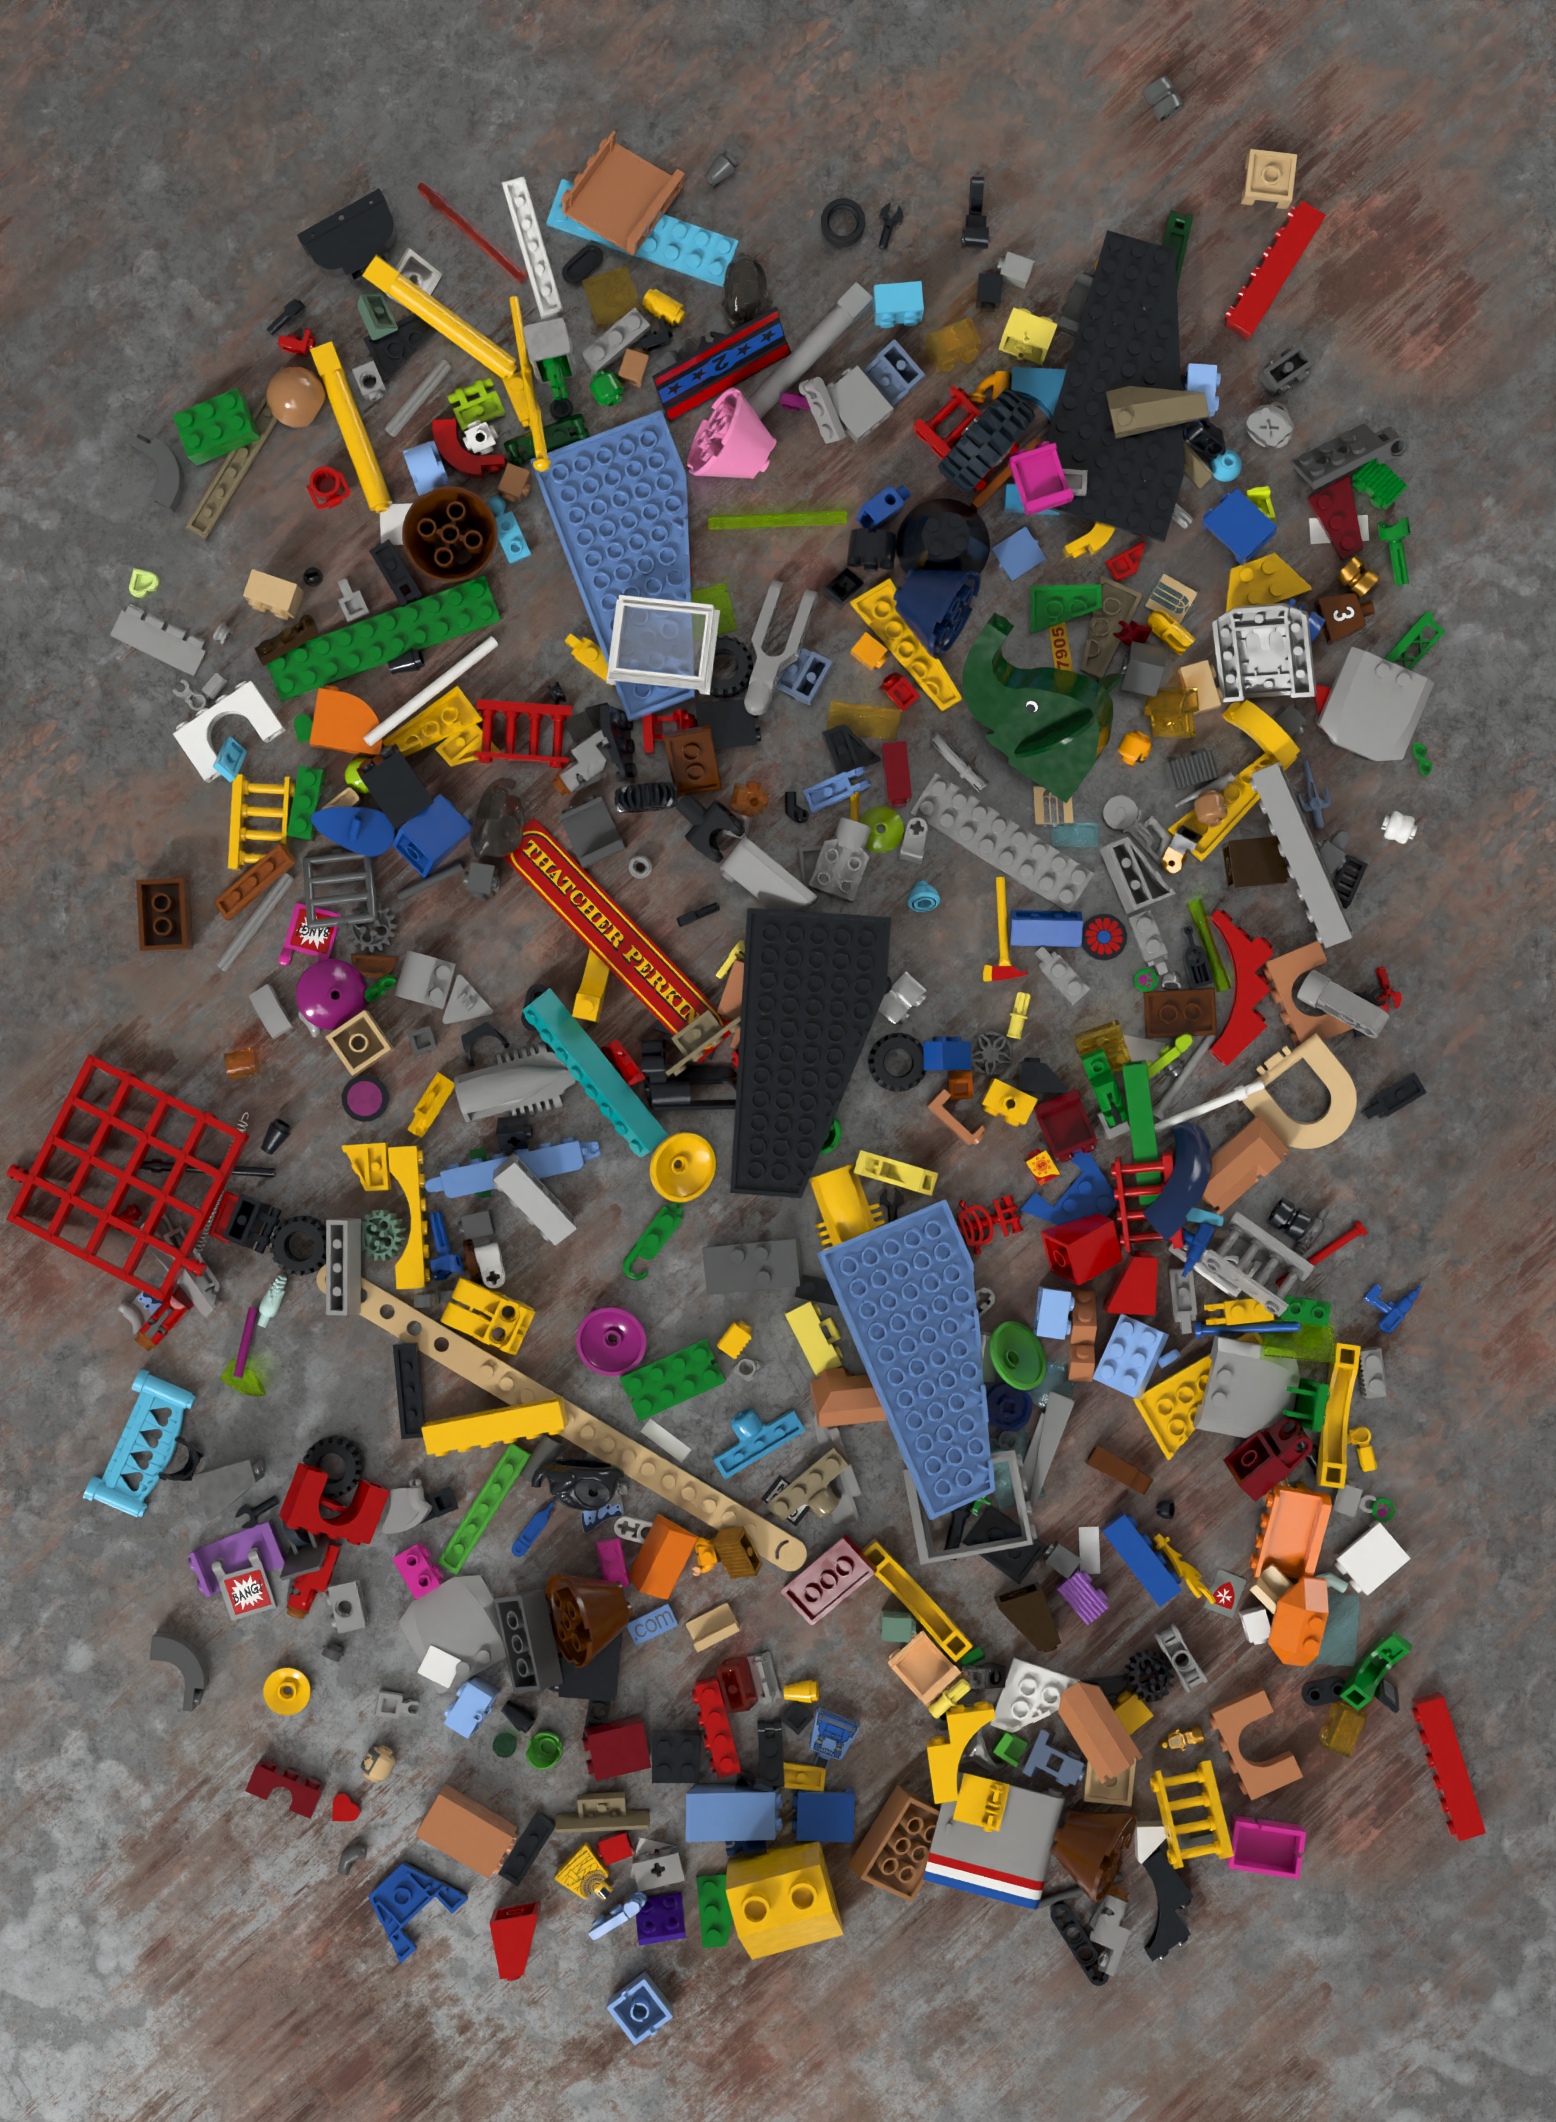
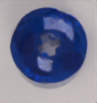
M1006 1381L997 1383L986 1393L988 1418L994 1427L1004 1431H1016L1028 1423L1032 1414L1033 1404L1026 1390L1014 1388ZM1006 1401L1014 1403L1011 1405L1012 1410L1009 1412L1007 1409L1002 1410L1005 1407L1004 1402Z

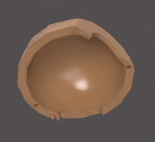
M300 366L287 367L278 371L269 381L266 391L267 404L273 416L282 424L293 428L310 425L318 414L327 394L322 380L311 370Z

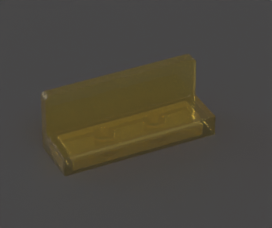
M831 700L827 730L845 724L857 736L895 741L897 739L901 710Z

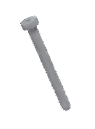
M1207 1035L1184 1066V1070L1177 1076L1155 1108L1152 1107L1153 1116L1156 1119L1163 1120L1165 1117L1163 1112L1215 1041L1217 1035Z

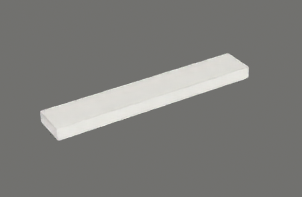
M525 177L502 182L541 319L564 313Z

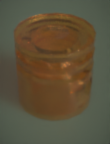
M250 1047L249 1050L246 1048L243 1051L238 1050L224 1054L226 1070L231 1081L248 1077V1074L250 1076H253L254 1073L256 1075L260 1074L258 1058L253 1047Z

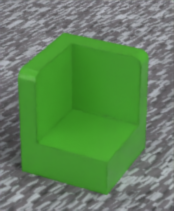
M1002 1730L991 1748L993 1753L1017 1768L1019 1765L1018 1759L1027 1747V1742L1011 1732Z

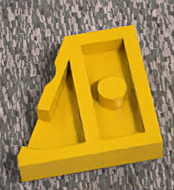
M474 724L447 737L435 750L450 766L477 760L474 759V751L481 752L482 730ZM491 741V752L499 753L500 750Z

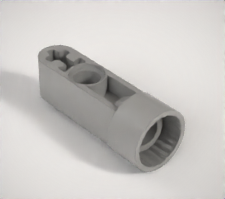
M1312 970L1297 995V998L1314 1008L1317 1007L1371 1038H1377L1390 1019L1389 1015L1381 1008L1332 982V979L1316 970Z

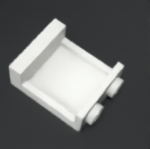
M1377 1520L1372 1521L1368 1525L1370 1528L1339 1555L1337 1553L1333 1555L1337 1561L1334 1564L1342 1575L1347 1573L1352 1580L1349 1583L1358 1593L1363 1591L1367 1596L1411 1559Z

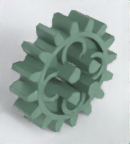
M373 1210L372 1213L365 1215L366 1220L361 1221V1242L363 1243L361 1251H368L366 1257H374V1261L391 1260V1257L398 1256L397 1250H403L404 1247L400 1243L401 1241H406V1238L402 1236L406 1228H400V1224L403 1221L402 1219L395 1220L396 1213H389V1210Z

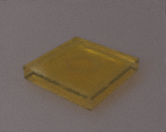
M627 266L582 280L597 327L622 319L634 307L639 312H642Z

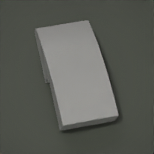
M266 984L249 995L258 1016L273 1039L294 1027L286 1008L281 1006L271 985Z

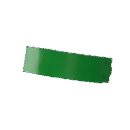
M1392 1631L1385 1638L1380 1637L1357 1662L1343 1685L1340 1697L1356 1710H1360L1373 1699L1376 1688L1386 1672L1411 1651L1412 1644L1396 1631Z

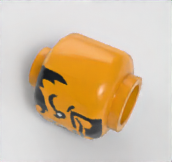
M1136 729L1134 732H1127L1118 747V752L1123 755L1121 760L1134 766L1135 762L1143 764L1153 748V744L1150 742L1151 737Z

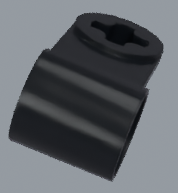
M1206 418L1195 420L1192 426L1183 430L1184 441L1207 457L1216 459L1217 455H1224L1226 451L1224 433Z

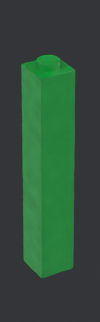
M1146 1060L1123 1062L1122 1068L1134 1162L1159 1161ZM1160 1171L1136 1173L1138 1187L1159 1185L1162 1182ZM1159 1194L1139 1196L1140 1205H1145L1148 1208Z

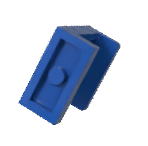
M1236 488L1232 493L1227 492L1221 498V504L1215 510L1211 508L1203 516V528L1206 531L1209 529L1236 555V561L1243 566L1276 535L1277 526Z
M798 1789L797 1795H793L792 1809H797V1818H792V1833H796V1841L853 1842L854 1789H845V1792L802 1791Z

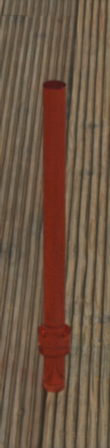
M424 181L418 185L417 189L430 200L429 203L433 207L444 212L521 284L527 279V275L446 202L444 196L439 192L433 191Z

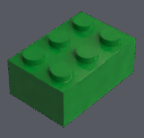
M238 388L173 415L187 457L197 466L261 439L247 399Z

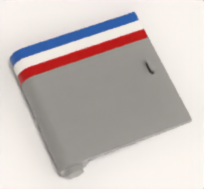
M957 1771L958 1795L960 1791L963 1774L965 1773L961 1771ZM1010 1785L1000 1830H992V1832L984 1831L983 1827L953 1820L957 1801L942 1803L923 1880L1014 1905L1038 1909L1052 1855L1051 1850L1055 1843L1053 1838L1059 1827L1066 1797L1062 1795L1061 1790L1050 1787L1048 1791L1045 1790L1040 1793Z

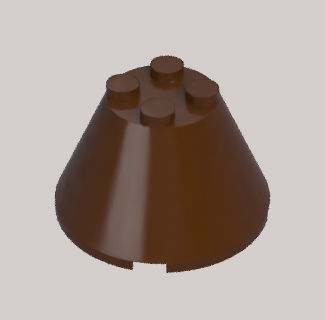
M443 486L432 489V491L426 493L421 498L419 497L411 505L403 522L402 540L410 561L421 573L438 581L458 582L475 576L489 563L497 546L498 528L492 510L480 496L462 487Z
M562 1573L553 1574L547 1580L545 1597L546 1601L550 1600L552 1613H549L556 1643L569 1663H576L575 1668H583L628 1626L629 1616L633 1615L632 1606L629 1602H626L623 1595V1587L619 1581L611 1582Z
M1069 1810L1064 1818L1065 1824L1063 1828L1059 1826L1055 1832L1053 1840L1056 1842L1052 1847L1051 1854L1057 1858L1091 1902L1097 1904V1902L1100 1903L1109 1891L1123 1864L1119 1859L1123 1850L1130 1847L1137 1824V1816L1133 1813L1073 1812Z

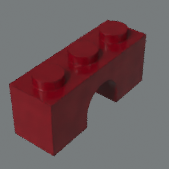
M265 1759L264 1761L259 1760L256 1764L245 1792L267 1800L274 1788L285 1787L292 1795V1803L289 1810L311 1819L325 1787L321 1786V1783L316 1779H304L299 1776L298 1772L292 1769L283 1770L278 1768L275 1762Z

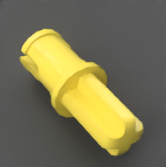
M1024 992L1017 993L1013 1012L1010 1013L1012 1017L1007 1037L1021 1040L1025 1019L1028 1020L1026 1014L1031 998L1030 994Z
M960 1679L948 1691L944 1690L942 1696L932 1705L928 1706L932 1716L936 1719L940 1718L951 1706L955 1707L957 1701L971 1690L970 1684L965 1679Z

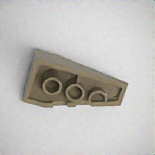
M1134 386L1106 391L1116 439L1209 417L1206 397L1203 392Z

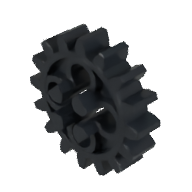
M1152 1649L1139 1651L1136 1655L1129 1658L1131 1663L1125 1665L1129 1673L1124 1674V1677L1129 1678L1126 1686H1132V1695L1138 1693V1700L1146 1699L1147 1703L1162 1700L1164 1696L1169 1695L1167 1689L1173 1687L1169 1679L1174 1678V1675L1169 1674L1172 1666H1166V1657L1160 1659V1652L1153 1653ZM1159 1670V1675L1139 1682V1677Z

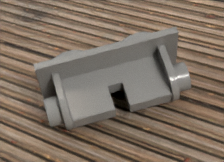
M770 1651L748 1656L747 1661L758 1703L765 1702V1704L774 1702V1699L781 1698Z

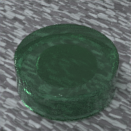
M507 1732L498 1734L493 1741V1751L502 1758L510 1757L517 1747L515 1737Z

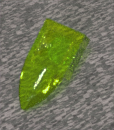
M232 1359L219 1379L244 1395L252 1397L265 1396L266 1393L261 1381L246 1366L243 1378L233 1377L237 1360Z

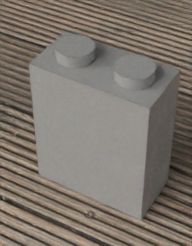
M858 365L853 370L851 367L845 370L840 375L841 379L836 384L831 382L826 386L842 427L856 444L888 419L894 410Z

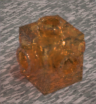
M747 781V784L735 782L731 806L735 810L741 811L743 815L755 816V813L763 814V809L768 805L769 795L766 794L767 791L759 782Z

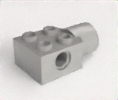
M841 817L833 840L824 841L808 888L853 903L869 859L864 849L872 828L854 820Z

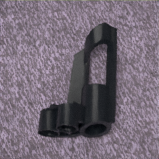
M641 1040L642 1073L646 1078L644 1079L645 1094L651 1109L654 1111L735 1109L736 1099L691 1100L690 1085L731 1084L736 1090L737 1074L732 1067L685 1065L687 1068L677 1076L674 1073L668 1076L665 1072L674 1065L666 1064L665 1040Z

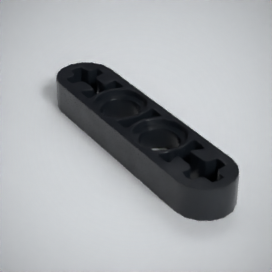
M1063 1901L1052 1904L1050 1907L1051 1919L1089 1981L1096 1986L1104 1985L1108 1981L1109 1975L1102 1972V1978L1099 1979L1097 1976H1094L1091 1964L1095 1963L1098 1969V1961L1095 1960L1099 1959L1100 1955L1073 1911ZM1058 1908L1062 1911L1066 1909L1064 1912L1068 1920L1066 1924H1064L1060 1916L1055 1917ZM1075 1927L1079 1929L1080 1934L1076 1939L1067 1937L1069 1928ZM1088 1947L1092 1950V1955L1089 1959L1080 1958L1079 1952L1082 1948Z

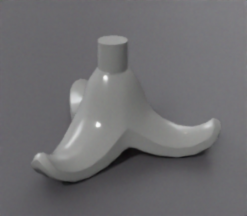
M981 1727L968 1741L958 1765L973 1761L986 1770L1002 1769L1004 1763L1002 1761L995 1763L988 1755L982 1737L983 1727Z

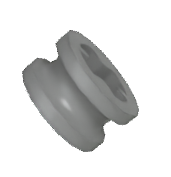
M223 621L216 629L213 639L216 641L220 640L221 644L225 645L233 635L235 627H228L227 623Z

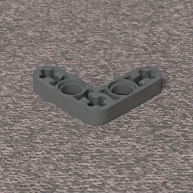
M454 1289L419 1292L414 1295V1308L432 1307L440 1303L459 1301L451 1297Z

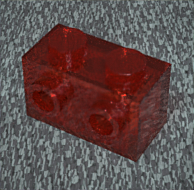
M747 1656L725 1659L716 1668L727 1714L749 1711L758 1702V1697Z

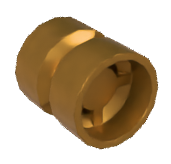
M1355 555L1335 578L1343 586H1350L1349 591L1352 594H1356L1359 600L1377 582L1380 576L1371 568L1366 569V563Z

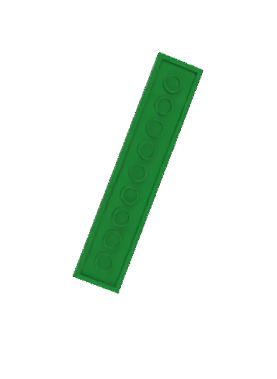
M485 576L412 602L403 608L401 606L307 641L268 663L267 667L280 701L285 702L318 688H323L325 685H331L385 665L388 661L395 659L411 648L423 651L501 622V618Z

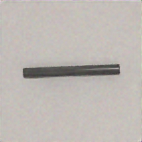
M1121 1872L1117 1874L1113 1884L1124 1881ZM1079 1886L1042 1897L1038 1909L1085 1893Z

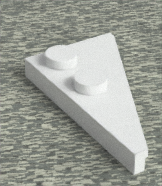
M1171 1244L1168 1250L1183 1262H1186V1255L1190 1248L1184 1245L1183 1248L1173 1249V1244ZM1206 1250L1203 1252L1199 1262L1195 1263L1193 1269L1235 1300L1242 1290L1219 1273L1207 1268L1206 1264L1201 1261L1209 1251ZM1233 1255L1224 1257L1225 1260L1235 1267L1241 1260L1238 1256ZM1256 1260L1250 1262L1244 1273L1252 1278L1262 1263Z

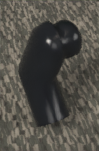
M785 792L786 815L796 823L807 821L809 813L796 804V792Z

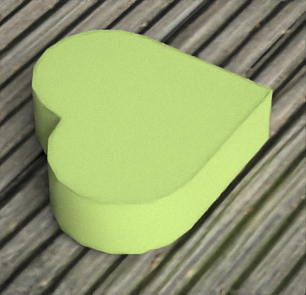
M133 568L129 590L133 596L137 598L145 597L148 591H154L159 587V578L154 573Z

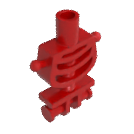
M1013 1194L1001 1198L1005 1205V1209L1002 1210L998 1199L992 1200L996 1210V1215L994 1214V1216H990L980 1205H972L967 1208L964 1200L959 1201L962 1211L957 1213L959 1220L957 1226L961 1236L965 1238L966 1245L974 1246L975 1255L981 1253L979 1245L987 1244L992 1240L993 1224H1000L1004 1237L1009 1236L1006 1227L1007 1223L1011 1224L1012 1234L1024 1230L1019 1221L1021 1216H1016L1014 1210L1018 1209V1206L1014 1205ZM978 1209L982 1211L985 1218L979 1219L973 1210ZM1009 1212L1011 1218L1004 1220L1003 1214ZM970 1213L975 1221L971 1222L966 1214ZM984 1227H989L988 1236L983 1239ZM978 1230V1239L974 1241V1232Z

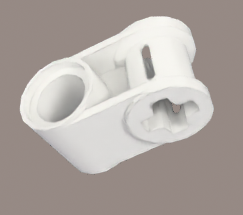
M498 1242L475 1247V1256L484 1284L489 1288L501 1287L505 1283L506 1274ZM492 1271L500 1275V1279H497V1284L494 1281H489Z

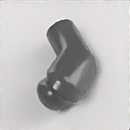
M358 1844L346 1848L342 1852L337 1872L348 1875L351 1863L358 1859H364L367 1855V1849Z

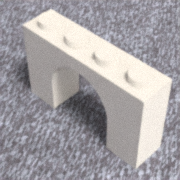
M244 681L234 688L235 692L229 696L225 694L215 701L216 705L210 709L204 708L196 714L197 718L191 722L185 721L177 726V731L173 733L204 781L208 783L221 775L213 768L218 754L213 748L211 733L214 725L222 717L230 714H239L247 717L266 743L286 731L252 681L248 683Z

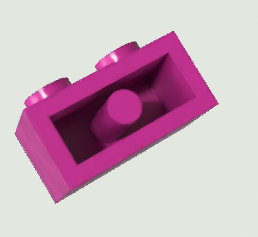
M420 1541L392 1558L415 1600L439 1587L443 1582L441 1579L443 1574L440 1568L432 1564L429 1559L431 1557L429 1549L425 1544L421 1545Z

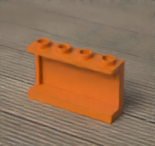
M1275 1485L1266 1496L1265 1505L1267 1506V1511L1261 1515L1260 1527H1262L1261 1534L1257 1533L1255 1548L1257 1550L1256 1554L1251 1555L1250 1568H1253L1254 1577L1257 1578L1260 1577L1261 1571L1272 1563L1286 1577L1300 1579L1302 1576L1313 1577L1332 1508L1330 1494Z

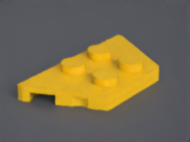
M1276 553L1248 562L1243 566L1240 565L1230 569L1226 612L1236 606L1279 603L1309 592L1312 589Z

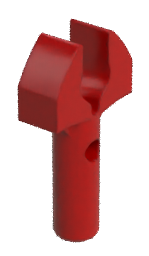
M1384 966L1378 967L1376 971L1384 992L1376 1000L1379 1002L1386 1001L1389 995L1394 1001L1395 1009H1398L1402 1001L1401 992L1396 993L1391 989L1386 968ZM1387 1003L1379 1006L1383 1010L1389 1011Z

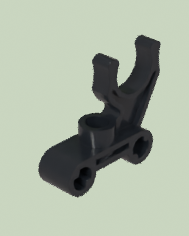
M970 177L969 215H966L965 226L962 228L961 248L988 249L989 227H986L987 216H982L984 177Z

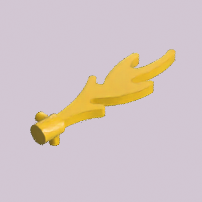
M1158 1533L1153 1538L1157 1544L1156 1548L1164 1550L1171 1560L1178 1577H1184L1189 1588L1197 1598L1202 1596V1592L1210 1604L1215 1603L1216 1601L1210 1591L1199 1581L1202 1575L1188 1563L1180 1561L1179 1559L1182 1555L1174 1551L1167 1544L1170 1538L1166 1537L1164 1539Z

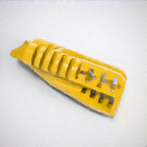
M854 1163L809 1179L824 1220L815 1224V1229L824 1226L827 1228L818 1232L817 1235L821 1237L829 1234V1238L820 1241L821 1245L832 1243V1246L824 1248L823 1251L874 1230L876 1226L886 1223L885 1219L874 1222L873 1218L883 1214L882 1211L871 1214L870 1210L876 1209L880 1205L879 1203L868 1205L859 1176L854 1173Z

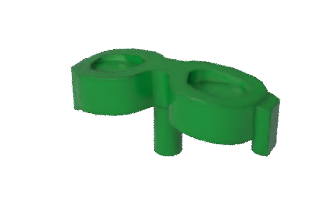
M1418 742L1413 743L1412 752L1419 761V772L1426 777L1433 768L1431 762L1425 760L1424 757L1427 754V749Z
M385 975L376 985L370 986L365 991L364 997L368 1002L378 999L380 995L385 994L384 990H389L395 985L396 979L393 975Z
M986 1496L975 1500L973 1503L972 1513L979 1517L978 1510L982 1501L989 1506L992 1501L985 1498Z

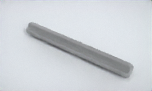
M286 872L281 875L217 961L216 965L221 970L228 971L294 882V878Z

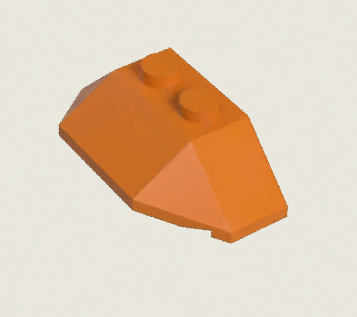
M1302 1576L1298 1583L1289 1588L1278 1599L1268 1644L1283 1664L1306 1667L1318 1657L1329 1611L1327 1580L1324 1578Z

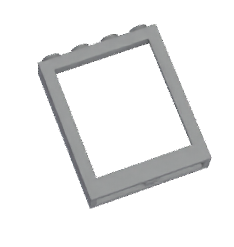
M1016 1450L991 1454V1461H993V1464L1006 1461L1009 1463L1022 1537L934 1552L928 1516L908 1469L903 1470L920 1565L1034 1544L1033 1539H1037L1035 1525H1030L1029 1516L1033 1514L1030 1501H1025L1024 1492L1028 1491L1026 1477L1021 1478L1020 1468H1024L1021 1454H1017Z

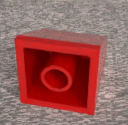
M1098 1213L1041 1231L1051 1272L1079 1286L1123 1261L1122 1247L1117 1238L1115 1222L1111 1218Z
M1135 1250V1255L1127 1256L1103 1303L1102 1310L1107 1313L1155 1315L1158 1258L1152 1256V1252Z
M540 1901L493 1911L489 1924L500 1979L507 1978V1981H513L524 1975L541 1908Z

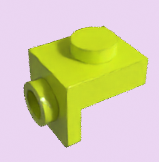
M1255 487L1247 490L1246 497L1274 523L1276 517L1270 500V487Z

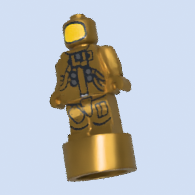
M1201 1725L1191 1726V1729L1180 1732L1179 1728H1176L1175 1731L1167 1734V1739L1160 1740L1159 1747L1165 1749L1170 1746L1172 1750L1179 1749L1184 1751L1186 1750L1185 1745L1206 1743Z

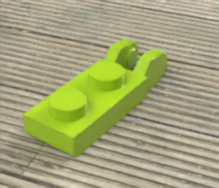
M1184 1032L1181 1036L1179 1035L1176 1038L1175 1045L1172 1048L1169 1045L1163 1048L1158 1053L1160 1057L1153 1063L1151 1060L1147 1061L1149 1079L1188 1049L1193 1042V1037L1190 1033Z

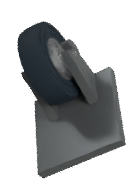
M282 1520L285 1534L291 1546L280 1579L284 1581L320 1570L331 1538L327 1537L326 1533L322 1534V1532L319 1535L311 1534L306 1531V1528L299 1527L298 1530L291 1529L285 1526L286 1522Z

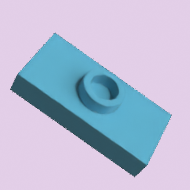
M228 737L220 749L213 768L231 782L236 778L247 751L232 737Z

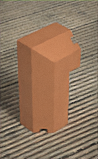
M1255 1116L1210 1157L1212 1160L1211 1174L1201 1199L1209 1207L1212 1205L1215 1208L1213 1211L1217 1215L1225 1211L1251 1186L1259 1180L1256 1176L1261 1174L1265 1177L1285 1159L1282 1154L1288 1155L1290 1153L1259 1116Z
M841 1367L825 1369L820 1373L821 1377L816 1380L814 1378L811 1381L810 1396L819 1428L887 1420L868 1375L856 1376L853 1374L852 1376L846 1368Z
M1078 1681L1062 1692L1058 1713L1102 1783L1107 1781L1106 1775L1111 1779L1135 1764L1133 1758L1137 1757L1138 1760L1143 1758L1099 1685Z

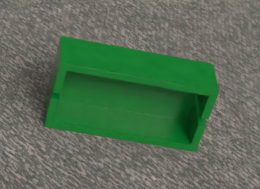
M707 1337L621 1375L620 1381L628 1398L633 1396L630 1403L638 1421L726 1383L718 1361L713 1362L712 1365L711 1360L715 1359V1354Z

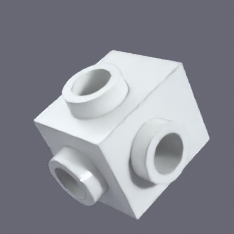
M480 420L467 425L469 430L464 431L466 437L462 439L468 451L473 450L475 454L480 453L481 456L494 451L492 446L496 445L495 439L498 436L493 425L488 426L486 422L481 423ZM478 433L484 434L485 439L483 442L476 440Z

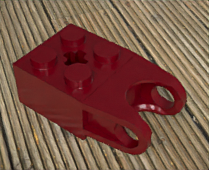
M1284 1417L1263 1432L1258 1430L1223 1459L1239 1487L1255 1502L1285 1479L1312 1451L1313 1443L1311 1439L1304 1434L1298 1435L1301 1425L1294 1417ZM1287 1424H1294L1293 1429L1289 1432L1283 1431ZM1300 1442H1306V1446L1303 1449L1295 1450V1447Z

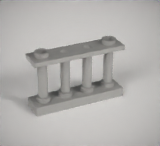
M1236 1212L1225 1226L1230 1230V1233L1218 1251L1215 1253L1210 1249L1201 1261L1206 1264L1208 1269L1219 1273L1264 1305L1268 1312L1280 1317L1289 1306L1283 1299L1297 1279L1303 1282L1311 1274L1315 1266L1242 1214ZM1239 1237L1249 1243L1250 1247L1235 1267L1225 1260L1224 1257ZM1260 1251L1269 1258V1261L1257 1279L1253 1280L1244 1271L1256 1253ZM1277 1265H1280L1288 1271L1289 1275L1274 1295L1263 1286Z

